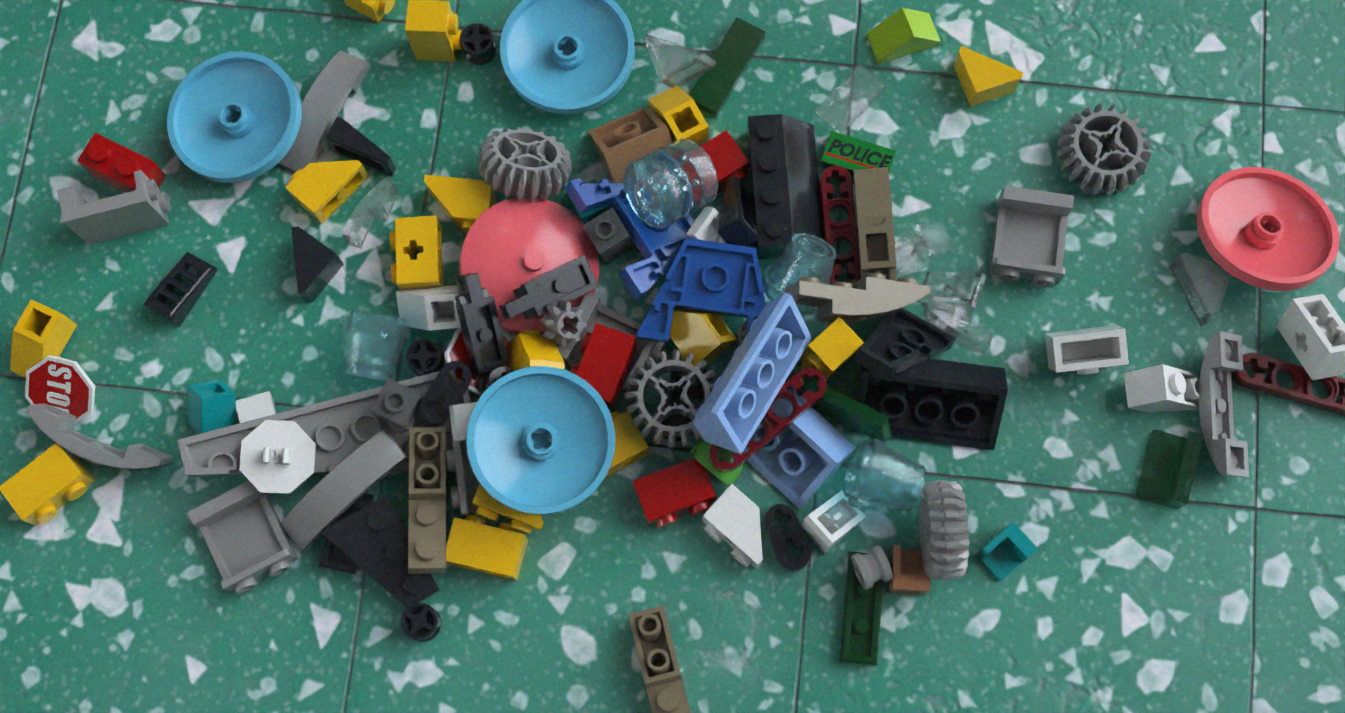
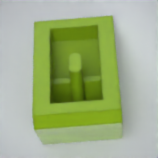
M907 8L899 9L867 32L866 35L877 64L922 51L941 43L930 14Z

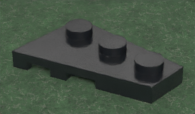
M901 308L884 317L860 348L854 361L863 365L869 372L888 378L951 349L956 337Z
M386 495L321 532L322 535L345 553L347 557L370 575L405 608L424 600L440 590L431 573L408 574V533Z

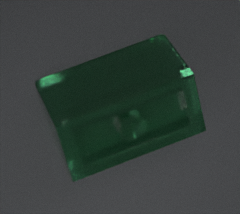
M1153 430L1149 436L1136 497L1173 509H1179L1187 505L1204 435L1189 431L1180 437L1163 431Z

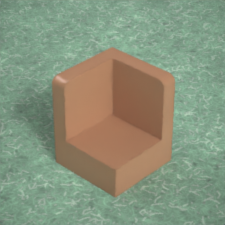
M893 545L889 549V564L893 574V579L889 580V593L925 595L930 591V578L926 576L924 566L922 565L921 550L901 549V545Z

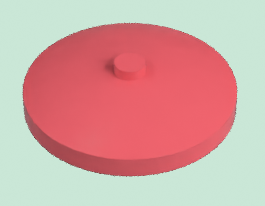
M1245 167L1226 172L1214 180L1208 187L1197 208L1196 223L1198 233L1210 256L1226 272L1258 288L1290 291L1306 287L1317 281L1327 271L1338 253L1339 230L1328 205L1308 185L1293 176L1277 170L1262 167Z
M518 197L493 205L473 223L461 248L459 270L460 275L478 273L481 288H487L489 296H494L501 329L514 334H520L524 330L540 331L542 335L547 329L544 323L539 322V319L545 318L546 313L539 317L526 319L522 312L512 318L505 319L499 306L515 299L516 296L513 290L520 287L521 284L582 255H585L598 283L599 258L595 245L583 227L584 224L570 210L558 203L542 200L536 197L534 202L528 198H522L519 201ZM594 289V290H592V291H590V292H588V293L594 295V292H595L596 289ZM586 294L570 301L571 308L579 307Z

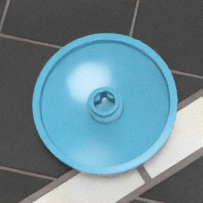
M522 0L510 13L503 27L500 39V56L509 83L525 101L551 113L578 114L602 106L622 89L633 68L635 42L631 24L622 8L614 0Z
M237 51L223 53L199 64L186 75L177 87L167 114L168 137L179 159L198 175L221 183L247 181L272 169L289 152L300 129L302 117L301 100L294 82L271 59L252 52Z
M527 367L501 377L479 398L468 423L467 453L471 468L478 482L496 501L510 509L526 514H555L582 503L603 482L614 456L615 429L612 416L603 398L584 379L555 367Z

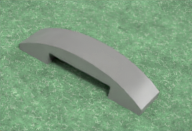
M341 50L329 61L301 103L302 117L298 135L289 152L278 163L279 166L296 172L299 169H304L309 163L318 162L324 151L321 144L350 92L356 94L371 67L369 62Z
M1217 331L1213 332L1208 343L1201 367L1199 381L1201 428L1209 455L1220 475L1245 478L1249 477L1247 441L1234 439L1231 372L1243 371L1242 335Z
M45 403L31 404L26 411L35 424L57 444L84 459L118 468H149L171 463L174 457L143 443L128 445L125 452L74 431L72 427L77 416Z
M382 429L314 486L287 514L280 525L298 547L305 551L322 535L321 532L329 528V525L373 484L384 479L408 456L389 433Z

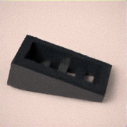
M337 117L326 136L333 151L352 160H358L362 164L390 176L394 175L396 168L390 156L347 121Z
M732 175L728 178L718 220V234L727 244L747 247L755 243L758 238L753 196L737 176Z
M187 252L150 294L144 305L152 312L180 327L218 269ZM190 265L203 271L199 277L187 271ZM182 277H185L194 283L188 287L181 283L180 280ZM177 288L183 291L184 295L179 297L172 292ZM168 299L176 303L172 308L165 305Z

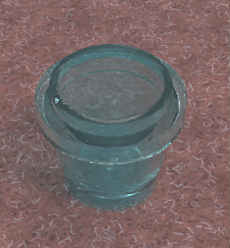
M807 233L793 235L775 263L768 266L763 273L762 282L768 299L773 301L785 293L787 287L798 282V279L803 277L818 278L821 284L829 285L837 255L835 249L828 242L817 236ZM796 304L801 315L817 313V307Z
M349 310L348 317L341 316L339 327H343V374L387 381L388 378L392 379L406 338L411 337L412 328L405 326L406 319Z
M869 437L865 442L861 441L852 454L844 480V496L848 498L850 506L858 509H864L868 506L910 512L920 497L924 484L925 468L923 465L885 446L883 440Z

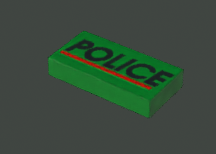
M831 131L820 165L825 167L842 166L850 175H854V170L888 167V171H890L896 150Z

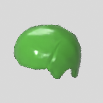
M703 438L697 441L690 451L691 454L694 453V458L727 487L734 484L743 470V464L732 472L723 473L717 471L710 462L709 451L712 444L705 442ZM721 447L718 449V462L721 463L726 460L730 464L734 461L732 458L733 451L725 450Z

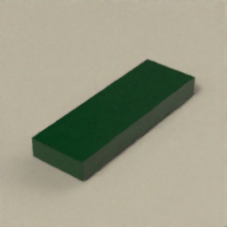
M736 17L689 94L698 108L715 117L718 116L763 42L766 34L765 31Z
M805 377L802 379L804 382L803 388L797 394L801 397L808 390H811L813 393L818 392L816 389L818 382L815 380L809 381ZM827 386L824 396L812 406L813 409L883 444L887 442L891 435L888 416Z
M849 551L839 662L877 666L883 581L874 582L872 588L864 590L855 573L851 556L857 553L862 555L867 553Z

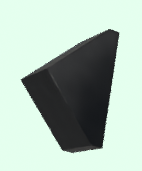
M299 226L291 227L298 294L306 303L314 302L344 264L335 252Z

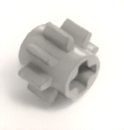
M561 300L559 307L548 304L547 310L549 312L546 313L545 318L539 319V322L544 323L547 329L543 336L548 339L556 337V344L561 346L566 345L567 338L579 341V333L582 328L587 327V324L583 323L580 317L583 309L579 307L571 308V303L566 300Z

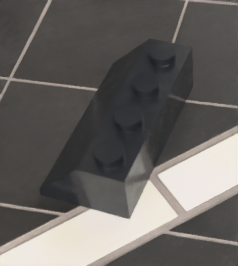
M783 114L748 116L746 133L750 162L751 193L758 235L756 241L758 260L826 255L814 125Z
M930 358L888 378L871 373L863 365H860L856 401L888 416L891 430L890 437L994 450L1008 387L1005 368Z

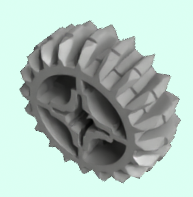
M1101 103L1096 105L1093 111L1087 106L1081 111L1080 115L1077 113L1072 115L1069 120L1070 123L1065 124L1061 130L1062 136L1057 141V146L1061 148L1057 153V158L1065 160L1061 165V171L1071 170L1069 182L1075 181L1078 178L1082 181L1080 183V190L1090 185L1092 186L1093 195L1098 194L1101 188L1105 190L1107 196L1112 194L1115 188L1123 192L1128 188V184L1135 185L1140 179L1139 176L1144 175L1148 169L1146 163L1152 157V153L1147 151L1152 145V140L1144 138L1148 133V128H1138L1139 117L1130 120L1127 117L1128 109L1123 110L1121 114L1117 113L1115 104L1111 105L1107 111H1105ZM1094 129H1103V130H1107V131H1106V132H1098V131H1095ZM1120 138L1125 143L1126 147L1121 143ZM1107 141H1109V144L1106 148L1107 151L1104 153L1102 158H1099V155L1102 151L1101 148L1105 145ZM1081 151L1087 155V157L1089 158V162L1085 159ZM1104 166H1108V167H1111V168H1114V169H1116L1117 167L1120 168V169H1117V170H1103V169H1100V168H1101V167H1104Z
M516 127L515 130L504 128L502 132L493 131L492 136L485 138L482 149L479 151L480 176L485 179V184L493 186L495 192H504L506 197L511 195L518 197L519 201L522 198H528L534 202L536 197L547 200L548 196H557L559 191L565 189L564 185L568 183V178L571 175L570 152L565 149V144L556 142V137L545 136L544 131L538 133L532 131L531 128L529 130H522L519 127Z
M674 350L673 360L668 361L666 353L664 351L659 352V364H656L653 358L647 357L648 371L640 366L635 368V373L641 380L629 378L628 385L637 391L625 393L626 400L636 402L626 407L627 414L639 413V416L635 417L632 421L633 427L636 428L645 423L646 426L642 430L641 436L647 438L652 431L656 432L654 437L655 445H659L662 437L667 436L669 437V448H674L675 437H681L682 445L684 447L688 446V434L690 433L695 440H702V436L693 424L697 410L694 408V404L689 401L687 394L696 381L702 390L705 403L715 383L709 384L708 382L712 381L716 376L714 370L702 374L706 366V361L704 360L699 361L696 366H693L694 354L692 353L687 354L685 362L680 361L679 350ZM668 372L686 374L685 377L683 376L676 383H667L663 379L659 380L656 378ZM647 386L654 390V393L661 401L652 417L647 412L643 401ZM682 389L680 396L681 404L676 406L674 403V406L668 405L666 408L668 399L666 394L672 392L673 395L674 392L679 393ZM673 414H679L686 419L692 420L690 423L682 426L673 427L661 424L662 421H665Z
M935 480V482H926L921 489L920 504L918 505L920 555L922 556L924 571L930 579H939L940 581L961 578L968 566L967 558L969 557L970 544L969 516L967 515L965 494L960 484L956 481Z

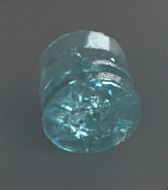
M681 138L630 162L625 170L624 187L630 206L637 216L650 227L662 229L710 205L717 194L718 180L711 158L703 148L692 140Z

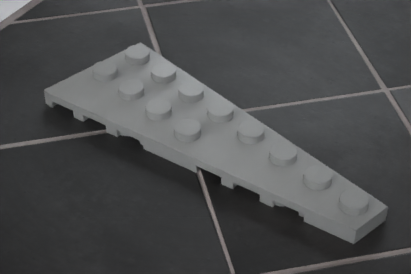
M448 369L446 375H448L450 379L447 385L445 386V389L451 392L456 383L452 381ZM440 371L399 381L398 383L420 393L423 399ZM383 386L178 439L177 442L187 476L244 475L239 470L241 441L265 420L295 421L316 444L314 473H330L356 449L379 431L385 429L408 456L392 471H409V427H446V451L453 450L451 419L449 417L440 424L427 422L420 413L419 405L407 430L404 431L374 416L371 412V408ZM466 390L458 404L471 403L468 390ZM441 393L435 402L428 400L427 405L431 408L429 412L431 416L435 417L437 413H442L443 415L446 413V410L442 407L447 398V395ZM446 456V470H448L447 456Z

